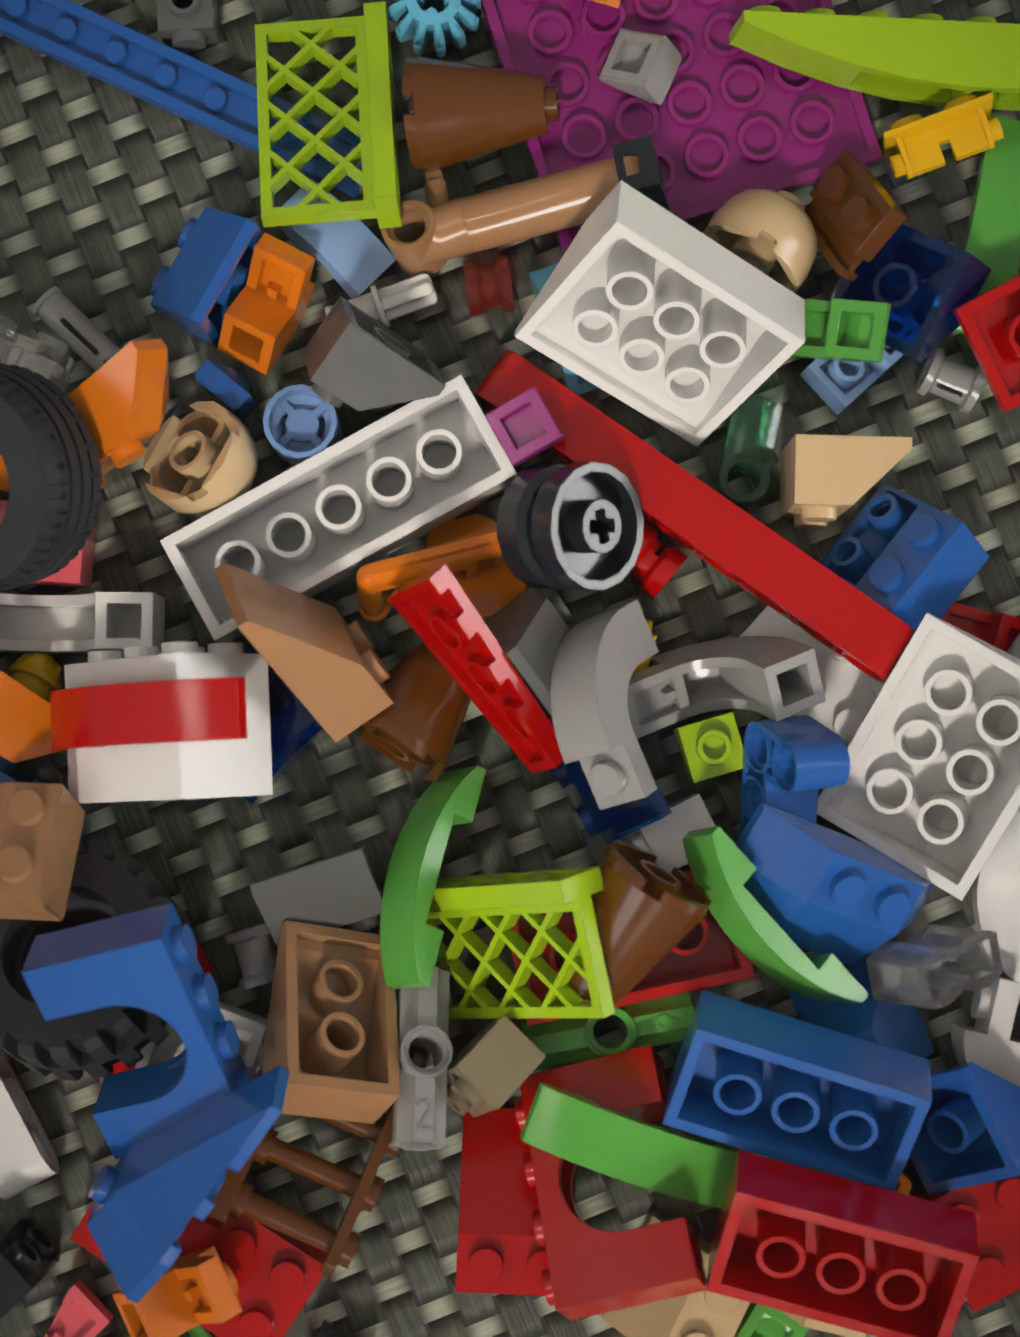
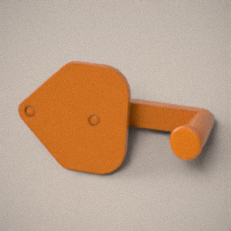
M481 514L450 520L434 528L429 533L426 549L365 564L359 568L356 574L359 612L365 620L370 622L381 621L390 612L391 602L387 599L388 595L383 592L384 590L400 587L403 583L445 563L483 621L489 619L523 593L528 585L513 575L502 558L497 539V522Z

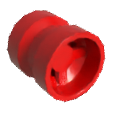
M644 521L643 544L635 566L627 575L630 574L637 578L640 590L653 600L688 556L676 546L666 547L658 539V531Z

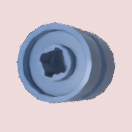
M304 384L287 386L275 393L266 405L263 416L264 433L279 456L293 467L344 438L342 422L334 406L320 398L312 390V386Z

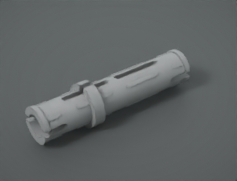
M58 287L50 288L34 304L32 312L39 316L95 371L120 351L97 325L91 322L62 294ZM169 398L162 424L178 407V403Z

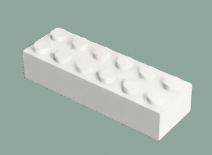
M462 375L446 382V386L439 396L414 400L160 540L214 641L229 643L244 635L236 625L214 570L222 563H227L312 597L356 573L361 566L378 561L507 488L517 476V473Z

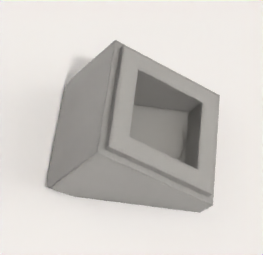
M620 28L599 79L607 85L649 103L661 105L668 93L682 57L667 36Z

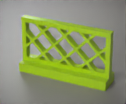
M385 1L363 3L364 16L255 24L260 202L263 227L375 218L378 219L379 229L402 227L391 34ZM355 36L356 46L340 61L322 49L332 38ZM292 41L302 49L283 66L269 55V43ZM313 57L330 69L314 87L296 75ZM356 64L357 74L351 70ZM270 71L275 74L271 79H270ZM341 79L358 90V94L343 109L325 97ZM287 83L304 97L285 114L271 103V98ZM314 105H317L333 117V119L314 136L297 122ZM358 112L360 122L353 118ZM271 118L277 122L273 127L271 126ZM344 126L361 140L345 158L326 145ZM289 131L306 145L287 163L272 151V146ZM317 153L336 166L318 185L299 172ZM361 160H362V171L359 170V169L356 167V165H357ZM273 167L279 170V172L274 177ZM347 175L363 187L364 200L339 202L328 193ZM289 180H292L309 193L296 206L274 207V195Z
M600 866L438 878L426 923L437 928L435 919H440L454 934V937L449 947L441 941L435 966L450 972V975L466 990L461 1003H453L449 987V1019H498L503 1015L508 1019L606 1018L615 1013L591 898L592 894L603 890ZM563 912H573L578 936L574 944L556 927ZM520 914L538 931L531 945L514 929ZM479 917L495 932L489 947L473 931ZM548 942L565 959L559 973L541 957ZM505 944L522 960L516 974L499 958ZM464 946L481 962L475 975L459 960ZM575 971L587 981L591 999L589 1002H585L568 985ZM532 972L550 989L543 1002L526 986ZM490 974L507 989L501 1003L484 986Z

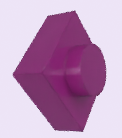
M536 387L528 389L485 415L514 467L519 466L565 439Z

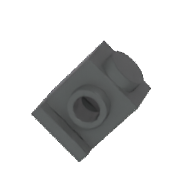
M156 0L158 32L165 45L172 46L174 49L182 52H195L204 49L206 44L220 43L217 0ZM192 2L189 7L183 9L175 6V3Z

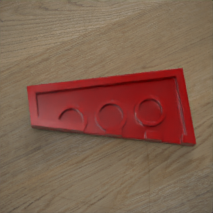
M446 563L403 583L387 597L531 773L554 769L563 761L555 736L553 721L545 715Z

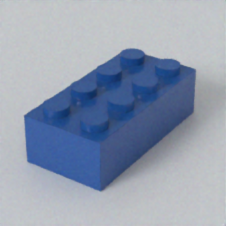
M701 990L668 1083L663 1124L786 1163L894 1191L932 1103L930 1060Z

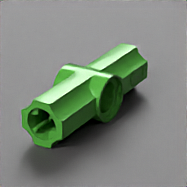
M690 992L614 1008L615 1013L612 1015L620 1017L625 1022L623 1035L614 1042H603L594 1035L593 1028L599 1018H567L527 1026V1021L524 1019L521 1020L523 1034L546 1056L536 1069L603 1057L647 1045L658 1046L683 1041L694 1013Z

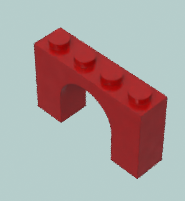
M647 1045L530 1074L520 1085L521 1097L514 1100L515 1114L521 1131L523 1130L540 1082L592 1099L601 1107L646 1122H652L664 1118L668 1082L663 1060L652 1045ZM529 1144L530 1152L523 1155V1165L529 1186L536 1188L539 1209L532 1212V1222L539 1245L546 1247L549 1268L542 1270L541 1277L544 1294L550 1306L555 1305V1309L569 1320H576L706 1290L707 1279L698 1233L685 1217L617 1232L602 1231L590 1227L581 1219L573 1196V1181L578 1165Z

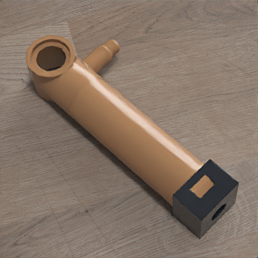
M647 135L612 145L614 154L612 158L451 201L448 198L447 185L443 180L442 171L439 169L426 172V183L424 186L427 204L417 200L401 202L402 227L383 228L381 233L398 265L407 275L414 277L427 273L430 276L437 273L449 259L584 224L587 218L621 180L669 212L670 209L658 155L652 136Z

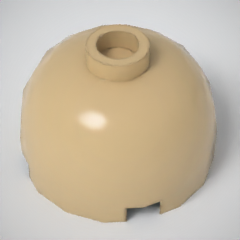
M747 189L726 200L714 213L703 232L704 235L793 293L807 278L817 253L818 239L812 221L805 212L804 204L798 197L783 190L775 192L769 189Z
M198 401L190 404L189 406L195 411L189 413L183 419L172 415L163 423L160 430L152 438L144 457L143 469L150 474V484H146L148 491L173 510L185 516L203 517L247 493L258 470V453L249 430L241 420L215 401Z

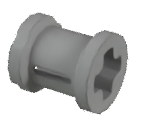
M936 346L930 353L921 371L915 393L924 396L930 392L958 404L959 411L967 414L972 410L980 396L986 378L980 366L973 368L946 357L944 349Z
M266 922L224 936L226 944L233 945L243 978L238 982L240 990L250 989L273 981L277 951Z

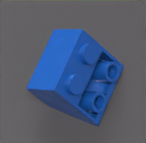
M883 482L819 563L896 615L916 632L926 613H930L939 619L943 617L989 559V555L963 521Z

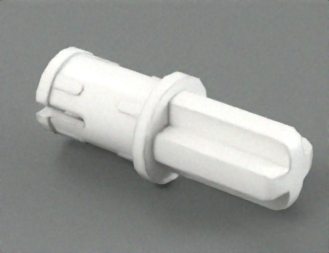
M427 273L416 275L380 289L377 288L376 284L370 286L371 292L347 300L388 328L391 327L390 321L428 308L438 302L434 284ZM329 305L325 307L326 316L328 315L333 306Z

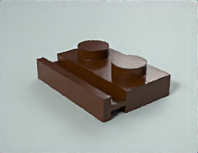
M846 149L834 164L823 173L818 184L810 192L813 200L805 209L806 214L812 221L818 239V248L836 273L851 282H854L858 277L855 269L863 260L870 263L907 218L861 158Z

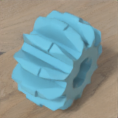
M393 0L395 3L387 8L389 21L398 24L395 33L396 38L401 43L414 38L413 49L419 56L426 50L428 44L434 45L436 55L442 59L446 54L445 43L450 41L455 47L463 49L466 46L464 32H476L478 30L479 18L474 13L481 8V0ZM431 3L433 7L425 10V5ZM444 5V10L438 13L436 9Z

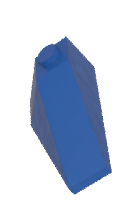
M280 1065L134 1145L114 1167L106 1164L99 1171L88 1193V1197L93 1199L94 1202L87 1227L127 1299L137 1304L171 1267L182 1252V1245L176 1241L185 1230L190 1218L195 1216L202 1221L205 1220L215 1206L214 1198L223 1185L227 1168L234 1172L240 1171L274 1124L283 1109L290 1071Z

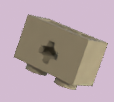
M503 1015L479 1028L452 1057L447 1067L446 1103L458 1114L464 1116L468 1112L473 1118L497 1110L546 1056Z

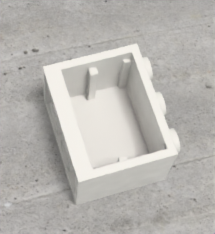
M198 642L161 643V651L159 646L125 647L124 658L123 651L119 650L87 652L88 662L64 665L65 689L134 682L245 677L247 739L67 749L68 790L78 804L273 795L268 663L261 654H244L243 643L208 644V653H205V647H198Z

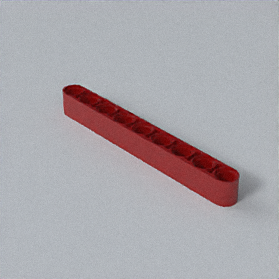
M509 349L505 350L473 394L475 399L485 408L493 411L528 389L536 387L565 438L546 449V451L566 465L596 462L614 466L628 477L638 493L643 516L646 521L856 668L879 682L884 683L915 634V631L907 623L534 364Z

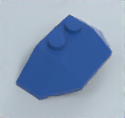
M762 802L757 806L735 844L757 868L746 881L744 887L798 947L818 954L833 953L840 962L853 965L910 925L935 886L864 842Z

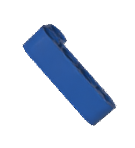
M807 715L790 716L780 721L765 719L750 722L744 736L739 837L760 802L816 823L818 789L840 787L849 778L850 757L844 740L837 733Z

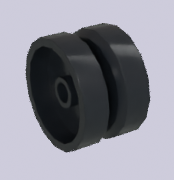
M582 462L569 465H535L521 471L507 486L498 508L497 539L502 558L513 575L532 588L606 590L623 581L635 566L643 544L644 516L638 493L628 477L611 464Z

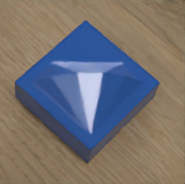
M207 359L196 371L195 379L202 388L238 418L242 419L243 417L246 419L257 406V403L251 396L250 388L245 378L235 369L225 365L213 364Z

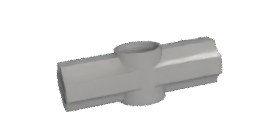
M437 966L434 967L429 987L398 989L397 1033L401 1096L393 1103L392 1146L402 1148L403 1150L427 1151L445 1147L447 1067L451 1062L453 1054L452 1044L448 1038L450 972L444 971ZM419 1046L429 1051L433 1057V1068L422 1069L413 1064L409 1057V1048Z

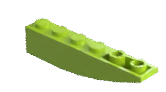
M760 5L744 10L729 33L730 45L785 69L841 88L896 101L944 107L953 99L963 95L975 94L978 98L992 92L994 97L992 110L1020 111V23H997L995 18L989 16L973 17L966 21L943 20L941 15L934 13L920 14L913 18L890 17L884 11H867L858 16L836 15L834 10L828 8H814L804 13L781 12L780 8L776 6Z

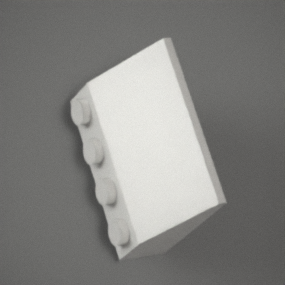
M621 180L587 218L516 328L515 337L698 447L805 343V300Z
M926 613L847 748L850 757L848 780L840 787L823 789L817 801V814L962 901L1020 807V659L930 613Z

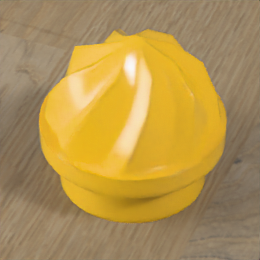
M25 653L14 664H11L6 672L8 676L50 702V691L62 689L61 667L53 660V657L46 653Z

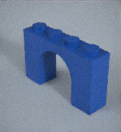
M172 903L35 936L21 972L45 1021L103 1007L130 1006L149 1011L164 1019L181 1037L186 1049L178 1056L158 1064L104 1077L93 1116L115 1159L122 1158L134 1145L258 1077L254 1068L246 1067L239 1052L240 1042L237 1029L232 1021H225L218 1006V990L214 978L210 973L204 974L196 957L197 948L194 934L187 924H181Z

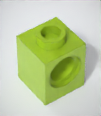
M733 712L673 729L688 783L700 782L743 769L744 748Z

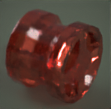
M507 255L495 257L490 264L479 265L474 260L462 262L470 318L480 317L486 310L498 308L503 313L515 311Z

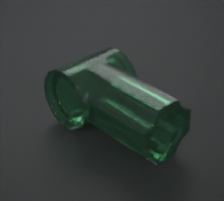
M750 395L731 414L719 470L713 481V489L744 511L751 509L761 499L769 486V468L783 405L775 403L772 399L756 395ZM733 471L747 473L753 480L754 492L748 495L735 493L729 487L727 474Z

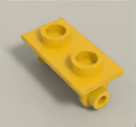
M992 92L978 98L975 94L963 95L947 103L943 111L924 118L920 114L910 115L892 124L890 130L883 133V153L886 157L897 152V154L888 157L894 177L898 178L905 175L907 180L945 166L946 162L940 146L947 143L951 146L956 162L995 148L994 142L1004 139V135L997 117L987 120L991 118L994 100Z

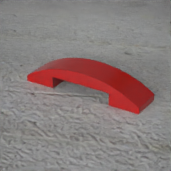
M245 677L134 682L50 691L51 750L247 739Z

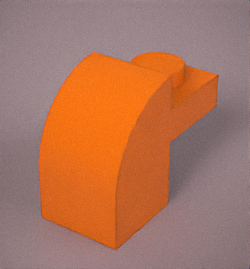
M265 232L254 246L246 286L225 312L217 350L267 375L288 346L308 307L315 287V283L311 282L310 278L316 258Z
M215 1246L203 1248L176 1259L165 1274L137 1304L127 1299L122 1289L112 1294L131 1337H178L198 1324L224 1323L242 1312L236 1295L239 1290L237 1280L229 1266L220 1260Z

